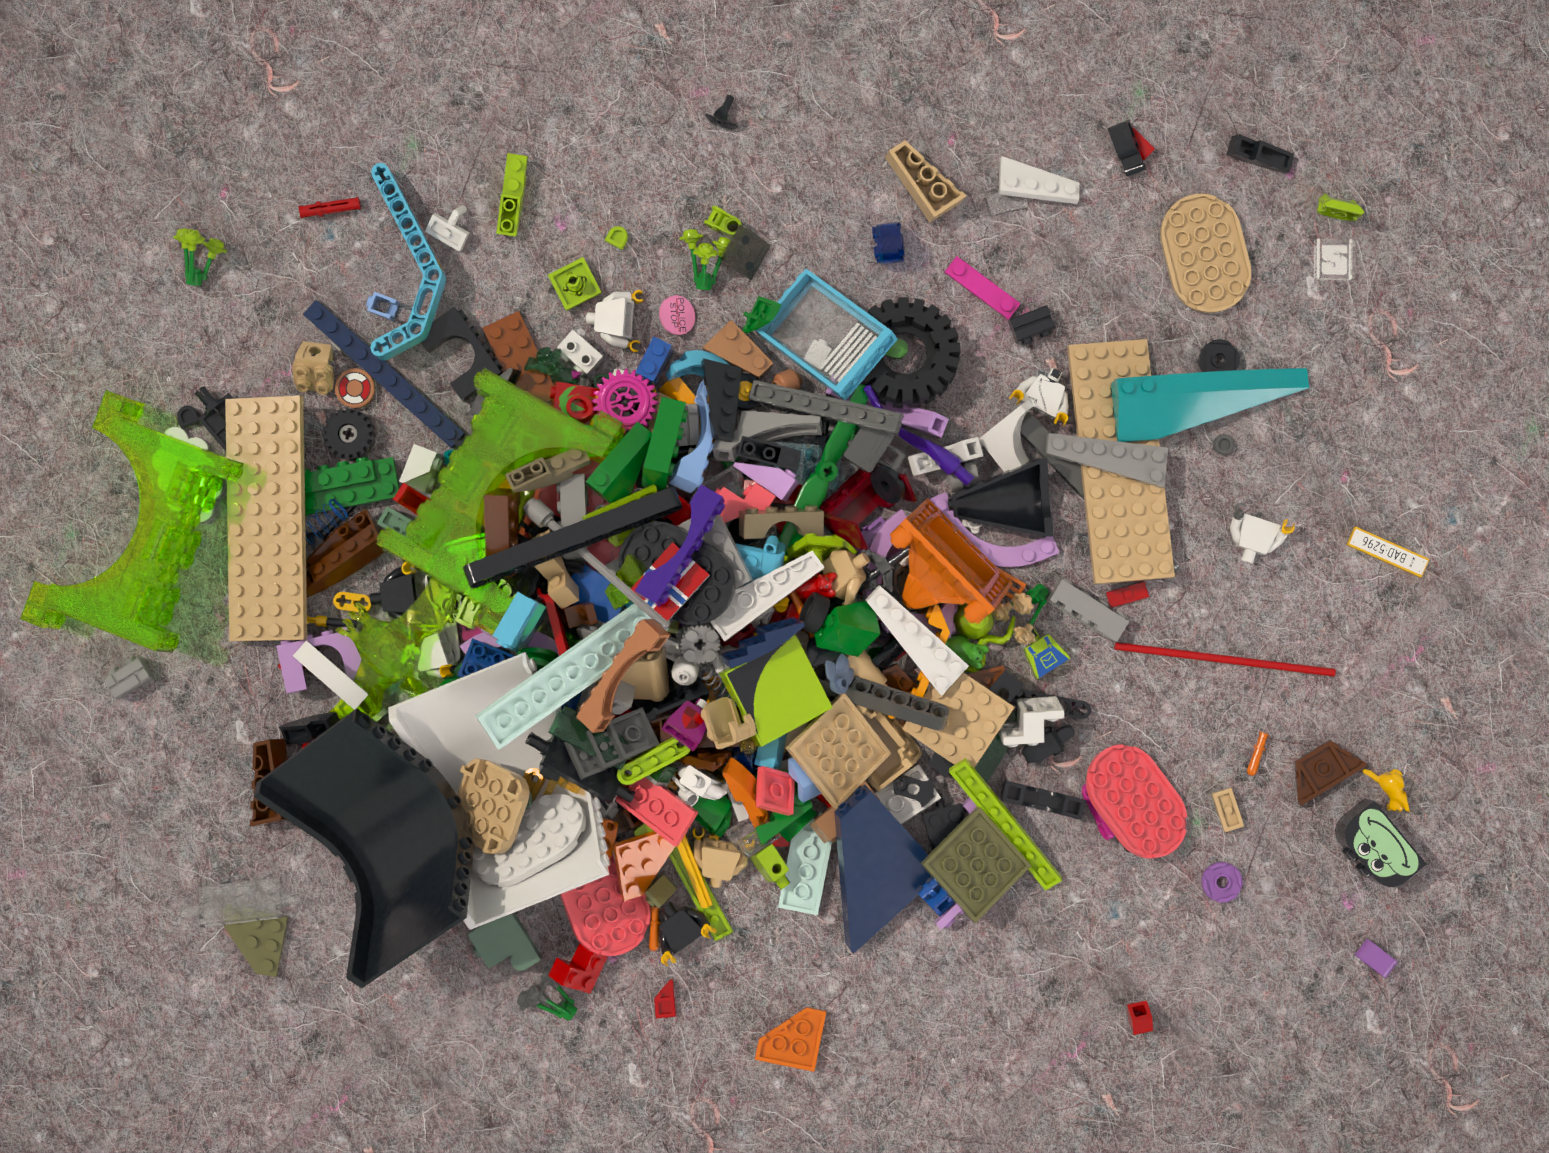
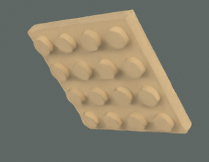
M963 672L942 696L932 684L923 696V698L948 707L949 714L944 729L933 730L908 721L902 729L955 765L967 758L975 768L1015 707Z
M845 693L838 695L831 702L833 708L817 716L786 747L791 756L835 809H838V806L891 754Z

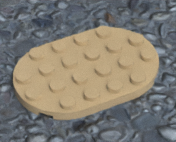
M1193 194L1177 201L1166 213L1160 228V240L1172 288L1177 297L1193 310L1203 313H1217L1227 310L1240 301L1251 280L1250 260L1238 216L1228 203L1210 194Z

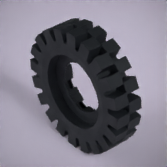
M898 297L897 303H893L892 299L882 301L881 307L878 308L875 305L868 310L869 315L889 328L894 335L908 333L918 337L925 345L927 352L926 361L923 366L909 374H901L891 370L882 357L860 383L866 386L870 385L879 403L886 405L887 402H892L893 408L903 409V404H909V408L920 407V403L924 401L927 405L935 400L936 395L941 396L955 377L961 352L960 343L957 342L958 333L956 328L950 327L951 320L946 314L943 316L939 315V308L933 304L929 308L925 307L924 300L915 298L914 303H909L908 297ZM858 321V324H860V326L855 330V332L853 333L852 337L857 333V331H858L862 326L864 327V329H863V331L857 336V338L851 343L850 348H851V347L854 345V343L860 338V336L865 332L866 329H867L869 332H868V333L865 335V337L859 342V344L854 348V350L849 354L850 357H851V355L857 350V348L862 344V342L868 337V335H869L870 333H872L873 336L868 340V342L862 347V349H861V350L856 354V356L851 360L850 365H851V364L854 362V360L859 356V354L865 349V347L870 343V341H871L875 336H876V337L879 336L878 334H876L874 331H872L871 329H869L867 326H865V325H864L863 323H861L860 321Z

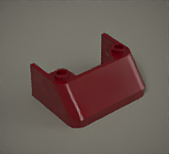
M858 469L819 509L824 511V525L833 535L841 537L852 547L866 550L868 547L858 525L878 506L890 508L896 503L891 504L880 498L872 486L871 472L867 473ZM898 473L899 476L897 477L900 481L903 480L906 490L902 500L915 502L916 497L907 476Z

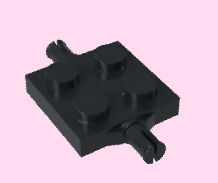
M942 793L939 794L941 800L936 802L937 807L931 811L921 813L931 851L965 819L962 804L944 805Z

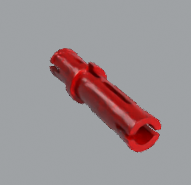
M359 197L323 203L316 201V204L300 205L298 208L300 218L302 219L312 216L323 217L325 214L357 209L361 210Z

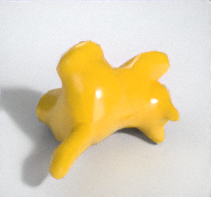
M1393 769L1378 776L1371 770H1362L1364 774L1377 782L1390 798L1389 804L1386 806L1387 811L1402 812L1403 808L1406 812L1410 811L1407 794L1403 791L1404 780L1402 772Z

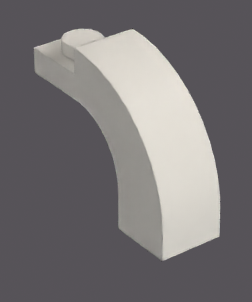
M978 437L943 447L961 459L960 464L983 457ZM919 453L908 457L913 476L942 470L926 453Z

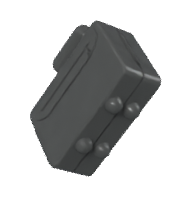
M857 425L858 431L853 439L848 441V447L844 451L843 457L867 473L872 472L877 463L889 466L897 472L906 458V453L890 444L895 434ZM887 448L898 454L892 465L880 459Z

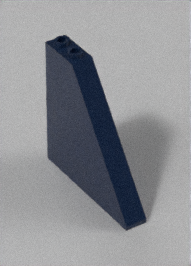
M865 784L856 789L853 795L847 801L842 802L834 812L845 943L853 954L914 900L926 882L929 883L933 879L920 864L928 856V853Z

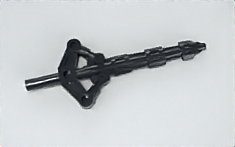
M907 546L890 559L870 549L863 550L862 552L868 556L870 562L875 564L877 568L870 570L867 568L868 564L862 567L866 574V580L861 584L856 595L864 589L868 591L875 590L878 585L889 594L894 593V565L909 555L910 547ZM882 574L883 584H878L877 578ZM838 597L829 598L830 607L828 612L833 611L835 607L842 606L845 600Z

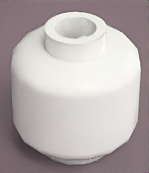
M683 655L679 656L675 660L671 671L672 678L680 685L693 684L697 679L700 667L697 662L693 664V661H687Z

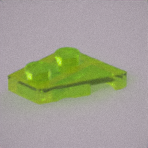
M629 554L626 556L621 569L615 575L631 589L642 577L643 573L633 555ZM612 583L605 590V594L614 610L621 608L631 601Z

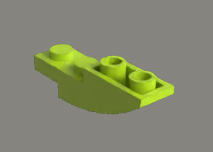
M507 153L496 234L517 237L526 186L528 156Z

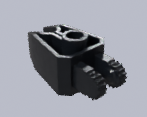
M1065 725L1058 729H1055L1054 726H1047L1044 728V743H1038L1034 746L1026 744L1021 753L1027 763L1040 762L1051 755L1056 756L1064 751V742L1073 736L1074 729L1072 725Z

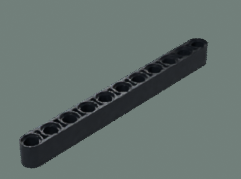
M667 488L471 562L463 567V571L470 588H478L681 510L683 506L675 488Z

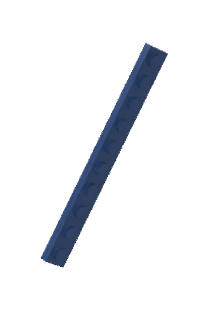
M315 300L303 313L309 321L450 448L455 446V440H460L465 435L460 428L390 365L378 359L371 352L370 347L319 301Z

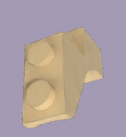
M549 529L543 533L536 535V537L532 539L548 534L552 531ZM562 556L535 566L548 581V595L561 609L579 601V588L568 574Z

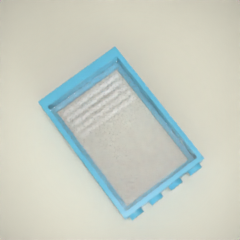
M808 269L799 274L791 287L785 290L783 296L777 302L782 306L775 318L769 324L755 330L763 340L845 401L898 340L889 328Z

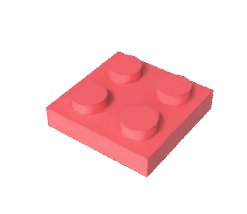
M765 766L758 767L756 807L787 816L792 815L794 810L795 780L789 773Z

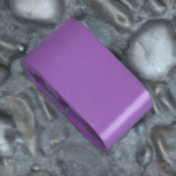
M1368 939L1364 941L1354 954L1385 979L1398 963Z

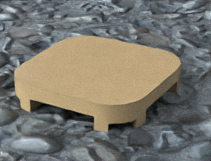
M474 758L467 765H463L459 771L464 776L457 795L460 797L467 815L474 846L482 849L484 853L502 854L507 852L515 841L528 804L529 786L521 775L493 761Z

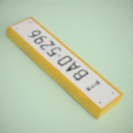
M1358 527L1353 528L1346 544L1353 549L1419 578L1422 577L1429 561L1424 556Z

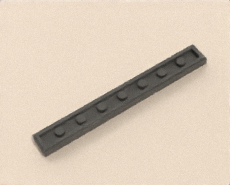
M757 380L753 381L748 397L750 401L897 435L899 434L904 417L902 413Z

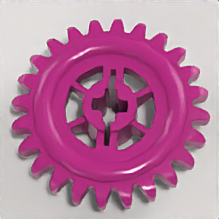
M626 368L624 373L621 374L620 370L617 369L616 376L609 372L610 379L608 380L603 377L604 385L597 384L600 391L593 392L598 396V398L592 400L593 403L598 404L593 408L594 411H599L596 418H603L601 425L608 423V431L614 427L615 434H618L621 429L622 434L625 436L627 429L630 431L637 422L648 427L649 424L646 420H654L650 413L658 412L653 408V405L659 404L658 401L653 400L658 394L651 393L655 386H647L650 380H642L643 376L641 375L636 377V370L629 374ZM622 387H628L627 392L619 394L616 391ZM631 388L634 389L638 393V395L632 396L630 394ZM615 392L618 396L616 400L611 401L612 395ZM625 397L628 400H632L627 404L628 407L622 404V402H624ZM640 402L638 410L635 411L634 408L636 406V403ZM614 408L621 410L620 416L613 411ZM624 412H634L630 416L622 417Z

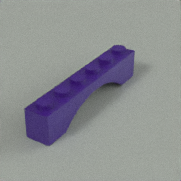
M702 484L690 501L691 524L683 545L667 563L645 573L635 589L639 596L658 607L662 603H666L670 596V589L672 586H676L681 578V571L689 566L692 561L691 555L701 547L704 534L711 531L714 525V518L724 510L725 500L721 495Z

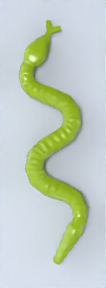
M1015 616L1011 618L1005 636L985 635L979 639L977 644H1004L1009 641L1014 633ZM985 654L983 656V659L981 660L983 667L985 666L986 662ZM970 665L965 670V672L970 673L980 671Z

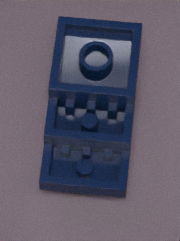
M791 617L755 627L757 636L739 640V649L720 654L721 661L729 668L753 661L788 641L805 626L804 622L796 617Z

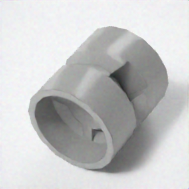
M974 461L966 462L962 465L974 476L967 486L952 473L949 476L947 475L952 493L964 489L965 486L968 487L979 482L978 471Z

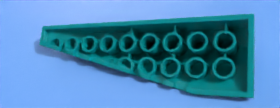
M1307 368L1233 370L1116 378L1111 383L1117 441L1157 440L1308 389Z

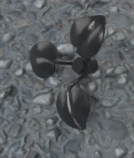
M879 621L880 635L867 648L881 647L893 640L890 632L886 633ZM814 636L808 641L807 658L812 668L825 665L826 660L835 662L841 654L840 652L817 647Z

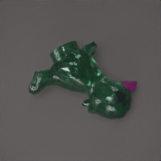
M550 347L542 348L537 351V358L529 357L524 365V371L536 369L544 374L554 375V377H551L554 383L563 382L576 385L581 372L566 368L560 360L561 348H556L553 351Z

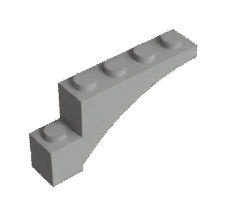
M742 411L738 428L734 432L733 441L727 442L714 439L712 450L715 460L735 462L736 458L739 457L737 453L742 436L771 442L791 436L822 435L824 428L821 416Z

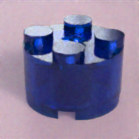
M901 222L876 224V227H872L873 239L877 243V246L874 247L877 263L883 265L905 262L904 239L900 230L902 229Z

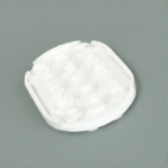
M565 794L544 795L533 801L532 806L525 810L515 841L507 852L489 854L482 852V849L475 846L472 861L474 872L487 885L508 887L527 879L559 861L576 847L578 837L581 832L585 831L586 815L577 800Z

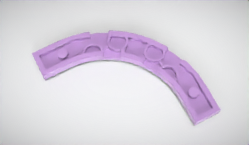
M946 492L930 499L995 566H1025L1060 553L1054 538L1048 536L1032 543L1015 547H1004L987 543L969 532L960 520L954 517L953 511H949V498Z

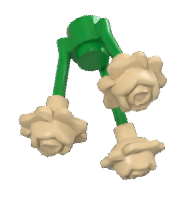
M1037 584L1026 593H1015L1014 598L1011 599L1012 602H1007L1006 604L999 603L992 614L996 620L1007 622L1010 619L1009 611L1014 608L1021 615L1025 613L1030 614L1034 608L1032 603H1038L1039 605L1029 623L1025 627L1018 626L1013 629L1015 639L1020 644L1027 645L1028 643L1035 642V635L1031 632L1033 629L1032 625L1042 607L1047 603L1045 598L1049 595V591L1044 585Z

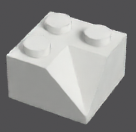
M414 444L399 482L406 483L412 488L425 493L433 490L436 479H434L435 474L441 470L443 465L442 456Z

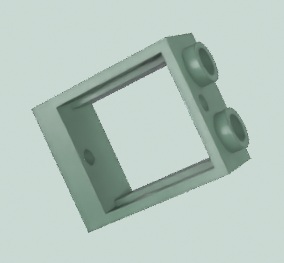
M388 506L377 522L381 527L417 546H421L430 530Z

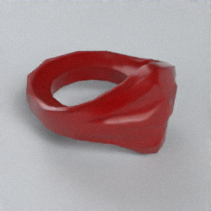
M574 395L568 399L566 411L573 420L585 423L593 419L595 413L593 410L594 404L588 397ZM579 399L586 403L588 410L585 414H576L571 410V404L574 400Z

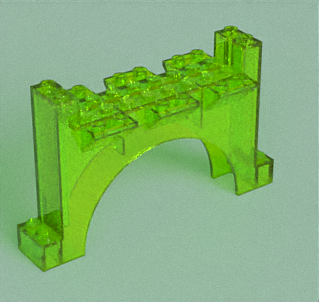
M483 368L481 372H477L473 379L478 395L485 398L481 405L483 408L479 415L475 414L470 424L473 431L471 437L467 436L463 445L459 446L457 450L454 449L452 451L448 466L441 469L438 478H440L438 482L441 486L433 491L430 497L432 501L427 499L425 503L422 502L416 512L418 514L414 521L411 520L406 527L407 537L387 526L385 530L380 531L376 540L378 541L377 545L387 554L480 606L482 610L478 609L473 617L475 622L473 624L478 630L497 640L492 635L514 598L506 594L495 582L478 588H470L463 571L465 565L483 558L481 527L484 517V495L497 489L506 479L505 474L541 457L556 456L571 448L585 451L590 460L600 464L619 443L625 433L623 422L602 410L599 415H594L590 423L592 427L590 428L488 369Z
M106 390L92 429L101 432L116 443L124 452L134 470L140 498L139 515L134 534L119 559L106 571L93 579L67 586H60L54 583L48 585L34 581L20 619L41 628L60 629L65 623L66 616L155 652L173 653L179 644L178 638L180 634L162 626H167L171 622L173 609L180 599L181 588L174 586L179 579V570L189 569L194 562L196 548L201 544L202 532L195 530V527L200 523L201 512L209 513V510L214 508L216 503L214 498L217 491L222 488V479L237 482L243 474L244 463L138 423L144 413L143 407L145 403Z

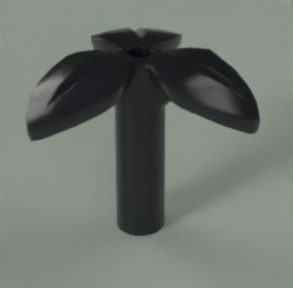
M727 95L723 106L715 111L714 116L706 113V118L715 126L720 124L723 129H736L738 125L727 122L728 112L734 97Z

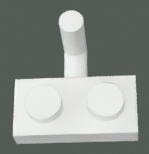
M464 205L459 206L452 211L449 220L434 213L425 232L460 252L470 233L455 224L459 216L467 211V208Z

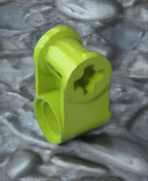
M713 205L709 218L703 224L729 238L737 239L743 232L740 220ZM731 224L739 226L735 232H730L728 227Z

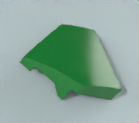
M758 296L751 313H743V316L747 317L743 332L747 334L769 324L775 318L782 305L776 301Z

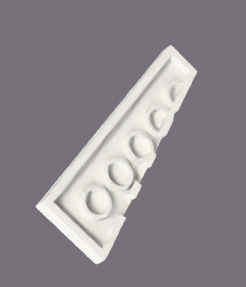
M880 585L865 600L941 696L969 666Z

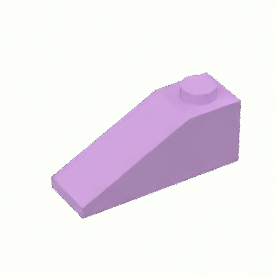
M737 462L733 465L785 502L799 484V481L795 479L797 475L789 469L783 471L780 468Z

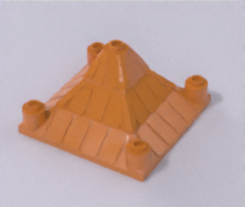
M929 498L921 503L890 533V541L896 548L899 549L901 547L905 549L908 545L910 546V573L902 593V602L909 609L924 608L938 603L962 605L966 603L968 605L964 608L965 618L972 624L974 622L979 624L995 610L1013 584Z

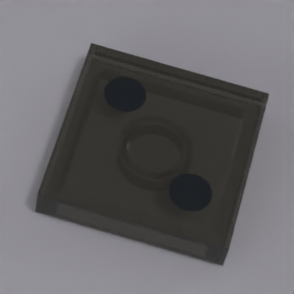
M739 225L720 260L747 279L752 280L771 245L745 226Z

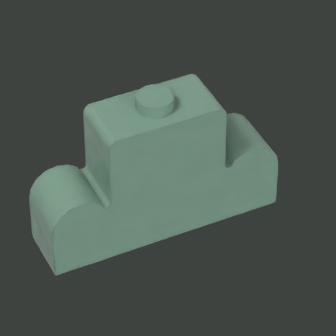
M515 912L481 925L468 934L469 939L474 945V953L478 958L481 957L488 968L493 967L508 956H512L511 964L514 969L523 971L543 958Z

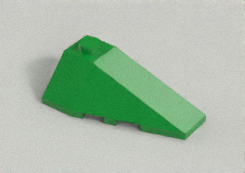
M637 422L586 480V485L609 504L631 495L647 454L652 432Z

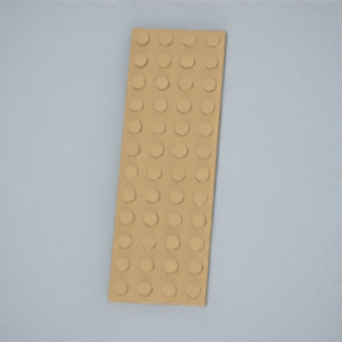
M1147 339L1068 345L1067 351L1077 437L1117 441L1111 383L1116 378L1151 376ZM1159 439L1126 442L1160 447ZM1080 465L1094 585L1175 577L1165 488L1155 487L1138 482L1135 479L1124 478L1111 472L1107 473L1097 468Z
M303 396L225 399L229 641L307 640Z

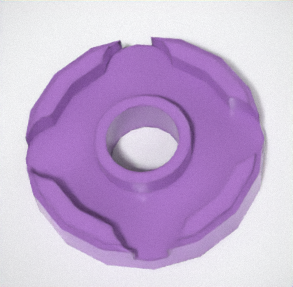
M1215 862L1209 865L1201 878L1204 893L1210 899L1220 903L1235 899L1243 885L1239 870L1226 862ZM1224 876L1227 879V884L1225 887L1220 888L1217 886V879Z

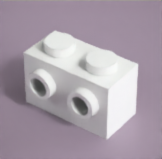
M574 330L557 347L560 351L558 355L566 362L569 360L575 364L573 368L581 372L580 375L585 373L589 376L604 360V357Z

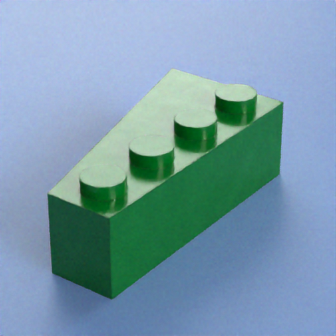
M665 397L661 398L643 466L642 487H649L654 484L657 490L660 491L667 488L669 475L672 476L675 464H673V459L678 456L679 446H677V442L682 440L684 428H681L682 422L686 423L688 411L685 410L686 402Z

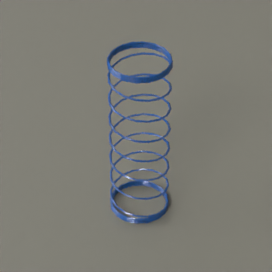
M330 499L329 504H324V506L330 505L333 512L342 521L348 518L343 506L335 499ZM331 501H333L340 507L345 517H343L341 513L339 514L336 511L337 509L332 505Z

